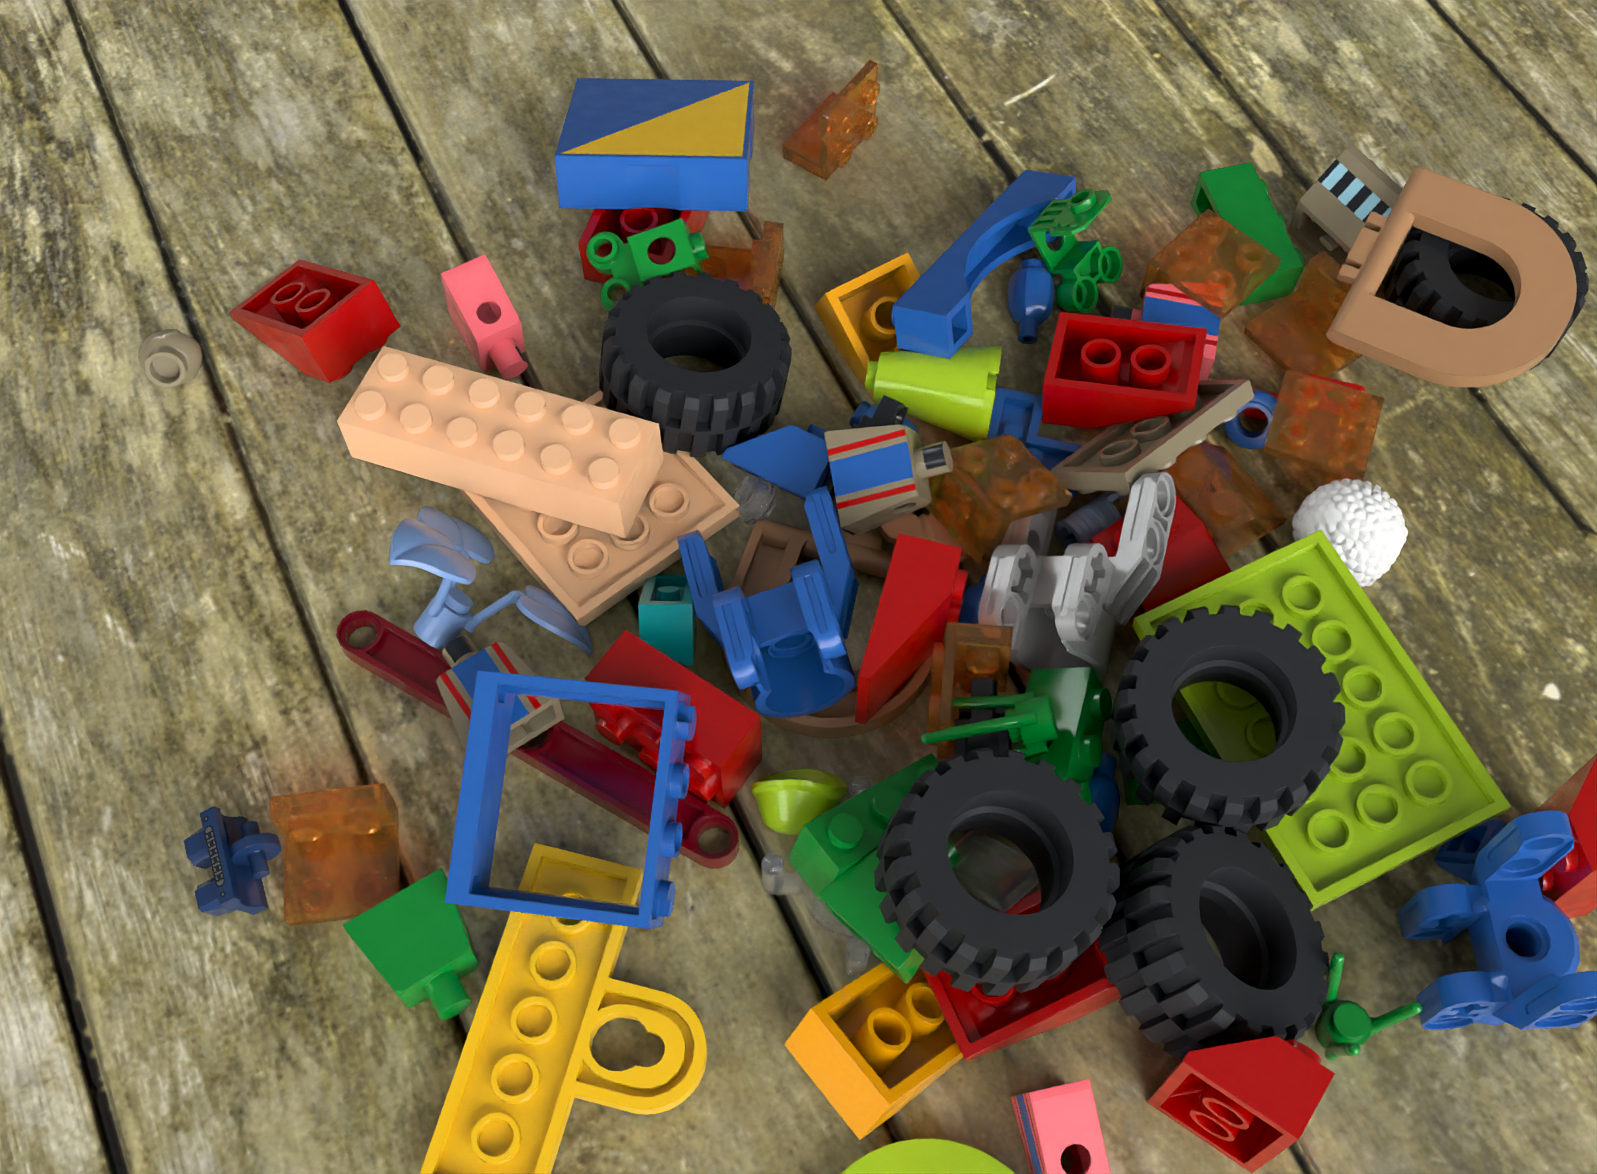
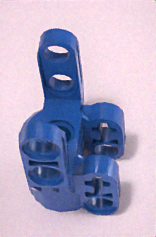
M827 486L806 492L807 497L804 503L823 571L817 559L791 567L790 571L793 582L758 594L744 597L739 586L724 590L717 561L709 554L699 530L677 537L696 616L701 620L708 634L725 650L732 675L739 689L743 690L750 687L756 711L767 717L792 718L816 713L839 702L855 686V676L844 639H847L849 635L859 583Z
M1554 810L1538 811L1515 818L1478 852L1469 885L1450 883L1422 889L1398 911V921L1401 935L1404 939L1442 940V944L1446 945L1459 933L1469 931L1478 971L1459 972L1442 976L1416 996V1001L1422 1006V1010L1419 1013L1422 1028L1427 1030H1448L1465 1027L1475 1022L1495 1026L1508 1023L1520 1030L1577 1028L1597 1015V971L1575 973L1580 962L1579 937L1570 918L1553 900L1542 895L1538 882L1539 877L1574 849V836L1568 815L1565 812ZM1508 944L1518 953V955L1515 954V953L1508 947Z

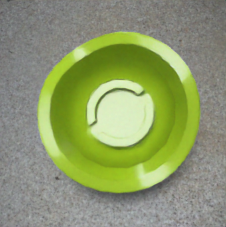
M801 768L766 775L751 785V793L756 799L764 825L775 832L786 835H799L804 824L838 806L841 798L848 793V786L842 779L825 770Z

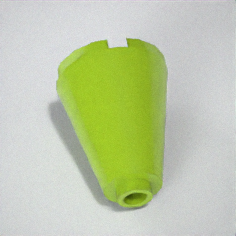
M992 344L962 346L950 359L909 350L880 352L879 361L869 360L864 389L873 391L874 402L880 404L883 396H888L903 403L908 408L906 414L973 442L985 443L994 404L996 373L999 374L1002 346Z

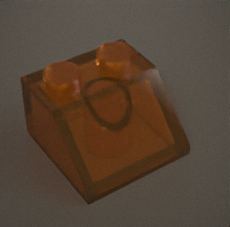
M1201 442L1190 446L1179 454L1176 463L1172 466L1156 472H1167L1171 475L1176 495L1204 523L1224 558L1284 525L1287 520L1226 447Z

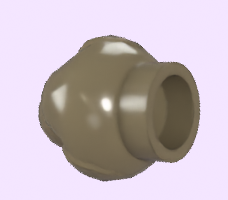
M166 329L150 335L142 342L138 352V361L141 370L150 381L158 386L170 388L188 383L198 375L202 366V351L199 343L193 337L181 333L178 329Z

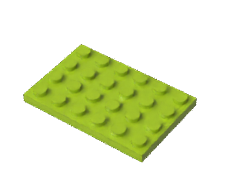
M1322 530L1316 531L1134 618L1132 628L1141 641L1145 635H1155L1158 624L1172 616L1178 617L1180 622L1183 623L1187 610L1205 606L1211 615L1217 614L1221 605H1233L1240 607L1241 615L1251 617L1255 610H1259L1272 615L1269 623L1281 629L1290 624L1303 633L1299 642L1307 649L1312 645H1316L1326 658L1321 669L1324 674L1334 673L1341 688L1340 693L1333 702H1341L1345 706L1346 723L1339 731L1343 738L1339 755L1331 764L1329 773L1292 816L1285 815L1277 826L1265 831L1257 829L1269 850L1273 852L1272 855L1277 863L1285 864L1295 876L1292 881L1298 890L1306 892L1313 905L1309 908L1310 911L1505 813L1511 807ZM1207 681L1189 685L1175 694L1177 701L1212 757L1230 762H1248L1266 757L1274 749L1276 735L1272 720L1263 705L1245 690L1228 683Z

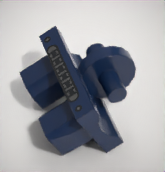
M215 806L201 812L202 828L184 840L187 858L193 866L203 869L212 867L214 878L198 885L195 890L198 909L203 913L220 916L235 910L255 915L269 908L262 878L270 874L267 861L273 859L281 852L279 837L271 833H260L257 821L248 822V818L242 816H224L221 814L220 808Z

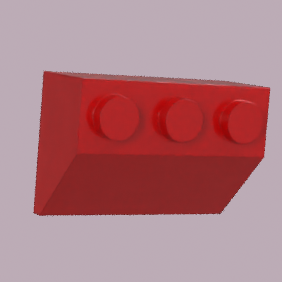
M1597 753L1534 811H1562L1569 818L1574 836V849L1538 878L1542 895L1553 900L1569 918L1587 915L1597 907Z
M1278 1036L1189 1051L1155 1089L1147 1103L1250 1173H1253L1300 1139L1335 1073L1321 1065L1319 1055L1308 1046L1295 1040L1289 1039L1284 1041Z

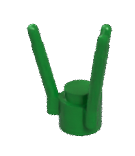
M1032 691L1010 696L956 697L951 701L954 708L1012 709L1005 710V717L924 733L921 736V741L924 744L1008 729L1013 743L1020 741L1024 743V745L1014 749V751L1023 752L1025 754L1024 758L1031 755L1048 752L1046 741L1058 739L1059 734L1049 695L1036 697L1035 692Z
M1335 952L1332 955L1326 981L1329 982L1327 996L1324 1004L1321 1005L1323 1013L1317 1019L1315 1026L1316 1037L1322 1047L1326 1049L1324 1054L1329 1061H1334L1340 1056L1358 1055L1361 1051L1360 1046L1367 1041L1370 1035H1376L1381 1030L1409 1019L1422 1010L1421 1004L1415 1001L1380 1016L1369 1017L1366 1010L1359 1004L1349 1000L1339 1001L1337 994L1345 959L1341 952Z

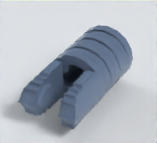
M1106 491L1058 521L1056 524V534L1062 547L1066 550L1073 543H1089L1092 537L1120 520L1122 517L1112 502H1118L1129 494L1117 495L1115 491Z

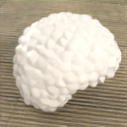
M1345 478L1342 481L1334 480L1330 484L1319 486L1316 491H1313L1312 494L1306 497L1292 520L1294 529L1292 535L1295 541L1322 530L1360 587L1371 586L1382 574L1389 571L1390 566L1400 554L1408 535L1402 511L1397 506L1396 500L1390 498L1388 492L1381 491L1379 485L1372 486L1371 482H1362L1359 479L1351 480Z

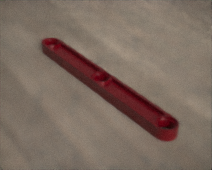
M367 610L352 612L340 621L336 637L344 654L351 661L451 719L436 683L439 675L451 669L440 650ZM371 627L377 631L374 641L367 646L355 647L349 644V638L356 629ZM563 721L547 729L548 736L541 745L536 747L521 745L510 752V754L649 835L656 780L654 773ZM688 793L684 799H678L676 822H680L683 829L679 853L709 869H720L729 865L736 858L739 851V834L734 821ZM711 828L724 830L730 837L728 847L720 853L711 854L705 852L700 848L698 841L706 830Z

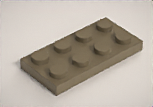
M1250 380L1199 381L1194 410L1110 426L1049 470L1054 488L1078 490L1081 494L1092 493L1097 490L1115 491L1117 495L1130 494L1132 485L1142 474L1156 473L1158 470L1172 466L1176 463L1179 454L1190 446L1205 441L1208 437L1207 433L1217 425L1235 418L1238 414L1237 410L1254 398Z

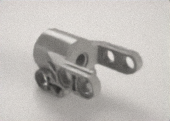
M1167 472L1144 473L1132 485L1116 557H1108L1107 551L1100 543H1073L1066 548L1063 556H1047L1058 513L1053 487L1045 477L1022 479L1015 491L1003 543L997 546L991 557L979 604L978 623L983 636L989 640H998L1007 648L1006 656L1008 659L1031 673V669L1092 667L1099 680H1101L1107 672L1116 626H1125L1160 579L1176 503V489L1171 475Z

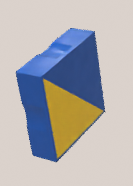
M577 78L555 153L559 208H668L698 211H748L750 160L752 159L754 142V81Z

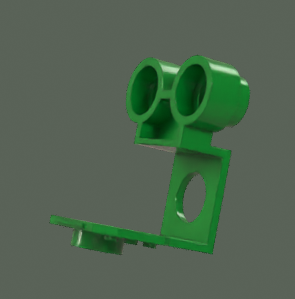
M1084 189L1068 199L1052 200L1027 228L1050 274H1061L1064 278L1056 288L1055 298L1057 304L1068 313H1088L1092 311L1098 301L1097 284L1115 283L1123 271V258L1116 247L1101 246L1099 240L1077 241L1075 234L1085 230L1112 200L1108 190L1093 191V189ZM1046 231H1049L1052 237L1061 236V243L1057 250L1052 251L1047 246Z
M682 218L627 237L628 243L625 244L616 234L601 232L590 239L586 249L589 262L598 272L607 275L613 274V277L604 283L600 291L601 303L608 312L615 303L611 300V294L615 289L622 287L627 292L637 284L643 287L644 282L649 278L658 275L663 277L691 266L697 275L699 272L705 273L702 260L709 258L701 232L692 233L687 222H684ZM658 238H668L674 242L676 247L673 259L662 265L653 263L648 256L650 244ZM602 244H612V251L608 256H598L597 252Z

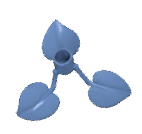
M423 506L417 513V520L404 519L394 530L389 549L390 565L413 566L443 577L438 592L413 626L415 633L430 646L443 650L451 640L457 638L463 628L473 633L481 622L506 606L516 603L518 609L529 619L570 641L586 652L588 658L593 653L592 642L586 626L577 624L565 607L550 593L532 585H527L523 592L513 590L476 615H472L470 609L473 607V601L468 595L455 587L457 583L471 584L476 577V569L469 561V557L483 564H489L494 557V549L488 538L471 524L432 507Z

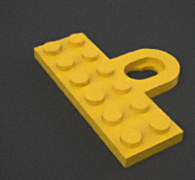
M534 843L518 890L635 905L643 880L642 869ZM510 912L420 1174H551L574 1098L635 1114L649 1115L662 1113L678 1106L695 1091L703 1077L707 1063L705 1033L696 1013L684 1001L672 994L612 979L628 926ZM617 1018L639 1021L647 1032L659 1036L664 1042L665 1051L662 1059L656 1065L650 1067L635 1065L623 1071H610L600 1066L593 1058V1038L598 1029L608 1021Z

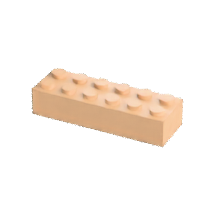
M386 346L382 347L337 420L350 454L354 458L622 538H626L664 461L659 423Z

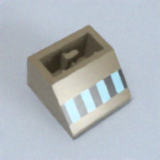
M1352 144L1338 156L1298 201L1287 231L1337 277L1342 265L1346 264V258L1361 229L1365 227L1364 225L1369 214L1377 212V214L1388 217L1403 189ZM1342 281V283L1350 290L1352 285Z

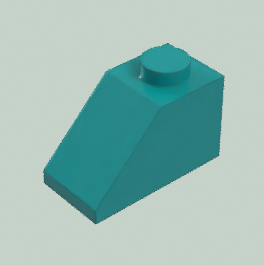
M658 574L647 578L638 604L639 638L682 666L693 665L696 652L697 616L686 574Z

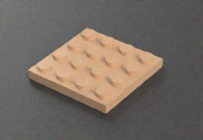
M601 390L583 401L584 403L606 408L602 400L603 392ZM678 450L676 455L663 452L664 461L626 538L460 489L463 497L543 589L555 597L571 614L577 624L586 626L644 585L647 578L658 575L682 558L678 545V536L699 530L705 541L741 516L740 505L694 457H690L689 452Z

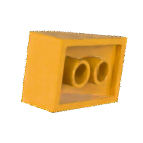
M908 252L826 292L814 305L836 349L864 388L869 360L879 361L880 352L904 350L897 348L896 331L891 322L893 304L920 277ZM866 390L873 399V391Z
M883 962L813 1006L784 1044L859 1140L899 1112L963 1058L922 968L919 967L913 978L905 984Z

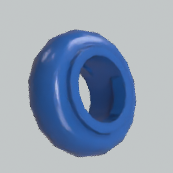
M1257 389L1253 390L1254 398L1237 410V416L1223 423L1224 430L1231 441L1240 447L1251 450L1262 449L1274 443L1281 435L1285 424L1284 409L1278 399L1268 392ZM1248 407L1261 409L1268 417L1267 427L1260 432L1248 431L1240 422V412Z

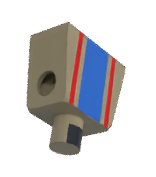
M897 424L824 432L840 526L856 534L866 533L931 503L932 499L928 477L953 471L952 455L946 441L922 447L919 434L906 425Z
M464 635L451 640L443 648L442 655L451 669L439 675L436 683L466 752L477 670L530 676L539 675L505 642L496 641L479 651L471 638ZM515 695L507 754L565 719L559 699Z

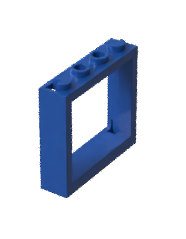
M477 670L445 903L645 929L662 927L664 917L671 915L675 901V883L668 881L671 857H678L682 844L683 829L682 824L676 822L678 799L686 797L689 787L690 769L688 764H683L685 741L693 739L696 729L697 712L695 706H690L691 696L674 690ZM515 695L664 710L640 906L489 887Z

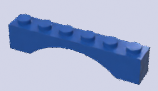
M1025 170L1008 186L981 216L893 304L891 322L896 331L897 348L950 359L973 334L970 304L973 291L981 280L997 266L1017 254L1036 247L1027 228L1052 200L1068 199L1076 193V177ZM1046 231V243L1058 240L1061 236L1052 237L1050 232Z

